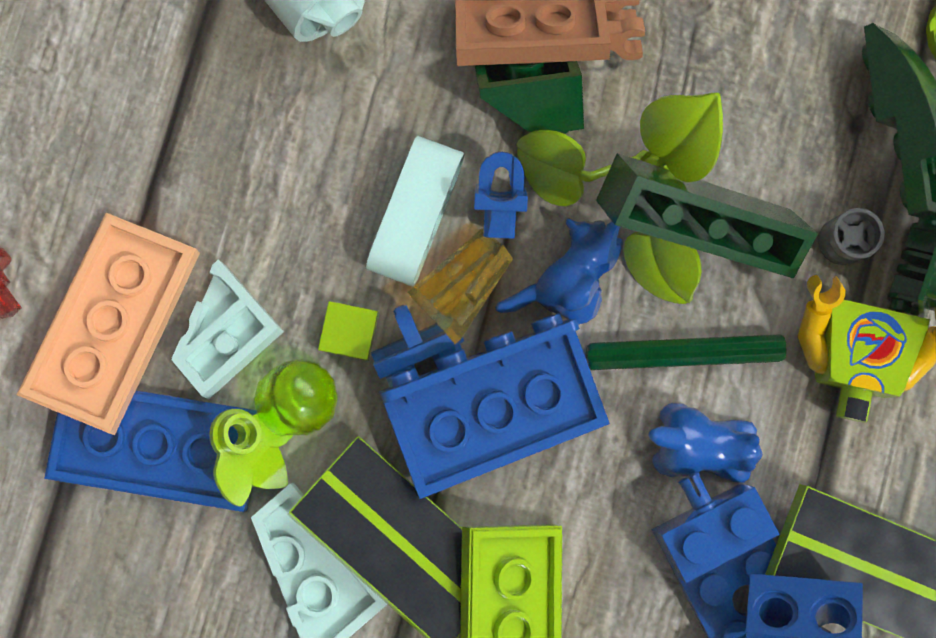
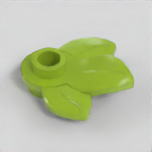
M229 409L221 412L213 420L209 432L210 443L217 453L213 475L222 496L231 504L237 507L243 506L250 495L252 487L260 489L287 487V470L279 447L286 444L293 437L296 430L283 415L270 410L251 415L242 409ZM231 426L238 433V439L235 444L230 442L228 436Z

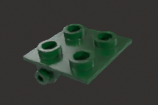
M919 218L918 222L911 224L910 233L905 245L907 250L902 251L901 258L910 263L928 267V270L899 264L896 271L901 275L895 274L887 299L891 301L889 310L909 314L911 308L919 310V317L927 318L929 310L935 311L936 220L929 221Z

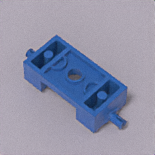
M699 472L688 475L689 478H683L678 481L692 509L651 530L706 637L746 638L747 613H740L735 610L732 602L733 594L739 587L749 585L750 573L765 575L776 547L773 538L780 534L755 487L738 484L711 498L699 476ZM772 618L765 622L766 625L774 628H780L789 623L781 618ZM821 627V629H823L824 631L831 633V631L827 630L824 627Z

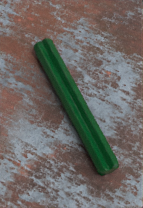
M781 334L597 342L587 345L586 360L590 370L768 363L785 360L787 349L785 337Z

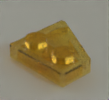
M481 228L407 293L443 333L456 344L471 325L513 258L498 240L484 237V229Z

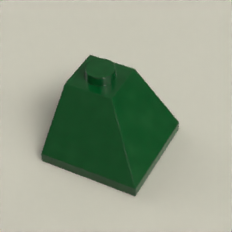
M577 61L473 65L480 98L528 132L552 130L566 134L569 131L584 129L582 73Z

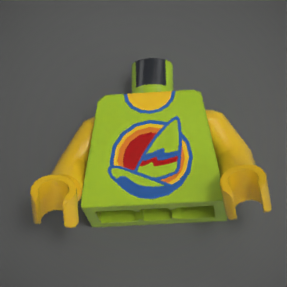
M813 275L807 281V289L813 300L806 304L798 331V340L809 368L815 371L816 382L841 388L836 417L867 423L872 396L881 398L900 397L904 391L912 389L936 364V327H929L930 319L844 300L845 288L837 276L833 278L832 287L828 291L820 293L822 281L818 275Z

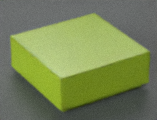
M329 301L318 350L369 361L379 312Z

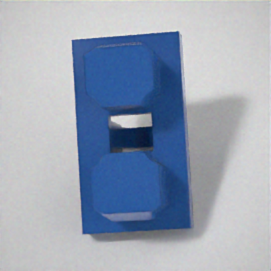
M495 152L486 157L480 166L479 184H476L474 209L484 210V237L515 238L516 211L527 212L528 195L524 186V170L519 159L511 153ZM499 167H504L509 171L511 189L508 191L498 192L491 190L494 172Z
M401 305L394 308L393 312L404 338L372 351L371 355L379 378H388L415 368V363L431 356L435 362L440 357L462 350L460 344L465 341L453 316L418 331L408 306Z

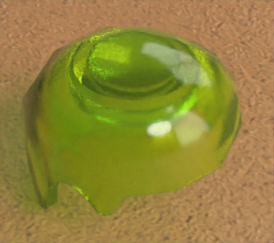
M296 359L283 362L274 367L258 382L254 403L259 419L274 434L279 436H307L315 431H320L334 418L339 398L335 380L327 369L322 368L316 362Z

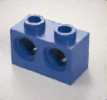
M750 573L746 638H862L863 583ZM772 618H781L789 622L786 626L780 628L770 627L765 624L766 621ZM834 623L841 625L846 630L841 633H828L821 629V627L825 624Z

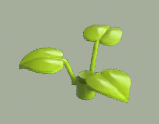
M720 93L669 95L651 102L642 112L640 119L641 138L649 151L641 150L631 158L668 169L674 177L683 182H696L703 179L716 165L721 148L723 112ZM539 130L530 132L520 138L516 144L518 147L517 155L529 184L543 200L557 206H569L576 203L584 193L583 181L592 182L607 176L611 165L594 171L583 170L586 162L583 148L573 138L557 131ZM634 232L626 238L624 257L627 267L634 279L644 289L660 299L677 304H687L693 300V295L700 282L702 273L701 261L696 249L640 232Z

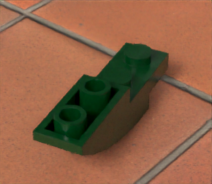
M871 23L864 26L866 44L862 48L863 61L870 72L872 91L868 95L869 108L872 115L876 118V122L897 129V133L893 137L895 153L902 164L904 181L900 184V197L904 207L908 210V215L934 221L936 220V80L916 52L899 36Z

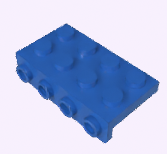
M560 313L531 323L534 332L515 339L513 332L510 331L483 341L486 348L483 352L467 357L465 350L462 349L436 359L435 362L438 369L418 376L416 368H412L386 378L389 387L380 390L379 394L419 499L610 424L576 330L580 329L576 319L563 321Z

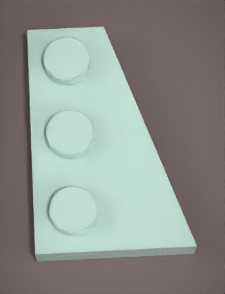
M290 483L251 517L272 574L276 576L288 606L286 610L293 627H296L299 637L349 638L382 610L387 603L287 515L304 496L294 483Z

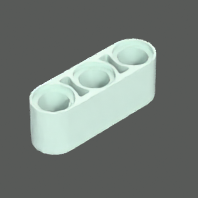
M420 136L415 138L369 253L366 265L367 270L406 285L415 286L457 181L465 153Z

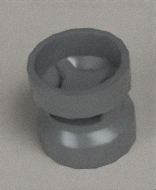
M855 208L845 211L824 224L819 232L818 244L821 253L827 260L844 266L856 263L876 253L883 244L885 232L883 224L876 214L867 209Z

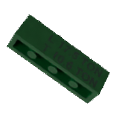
M618 153L596 199L614 225L793 279L818 235L813 228L791 209L702 180L683 182L674 177L668 169Z

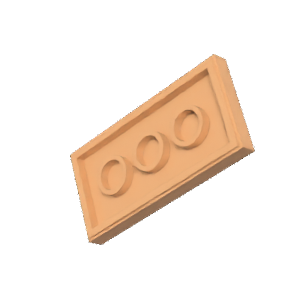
M105 213L16 395L115 435L200 252L196 248Z

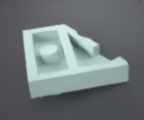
M219 259L211 267L209 273L213 275L207 292L202 303L196 302L189 318V329L180 338L171 359L200 395L207 399H210L284 332Z

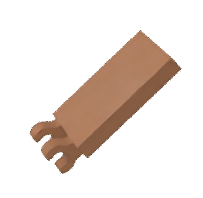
M455 0L457 66L610 60V50L616 52L625 60L640 59L643 57L641 40L627 39L645 36L643 19L637 17L635 9L622 10L625 6L639 5L640 0Z

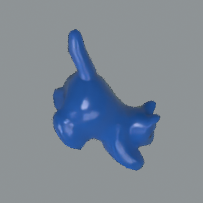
M568 218L565 223L570 229L571 247L562 258L545 270L536 284H532L513 296L498 302L495 306L496 311L499 313L516 312L533 302H538L550 312L560 313L566 319H576L578 325L594 319L602 302V290L599 287L598 279L615 266L623 247V239L618 238L620 226L614 225L612 221L606 225L601 220L577 222Z
M682 403L665 405L659 415L664 426L651 429L648 433L650 440L661 447L653 455L652 463L660 474L669 477H686L696 472L707 471L730 482L744 483L750 478L751 471L755 469L756 464L763 456L759 445L760 439L757 435V429L752 422L745 420L711 421L698 409L690 408Z

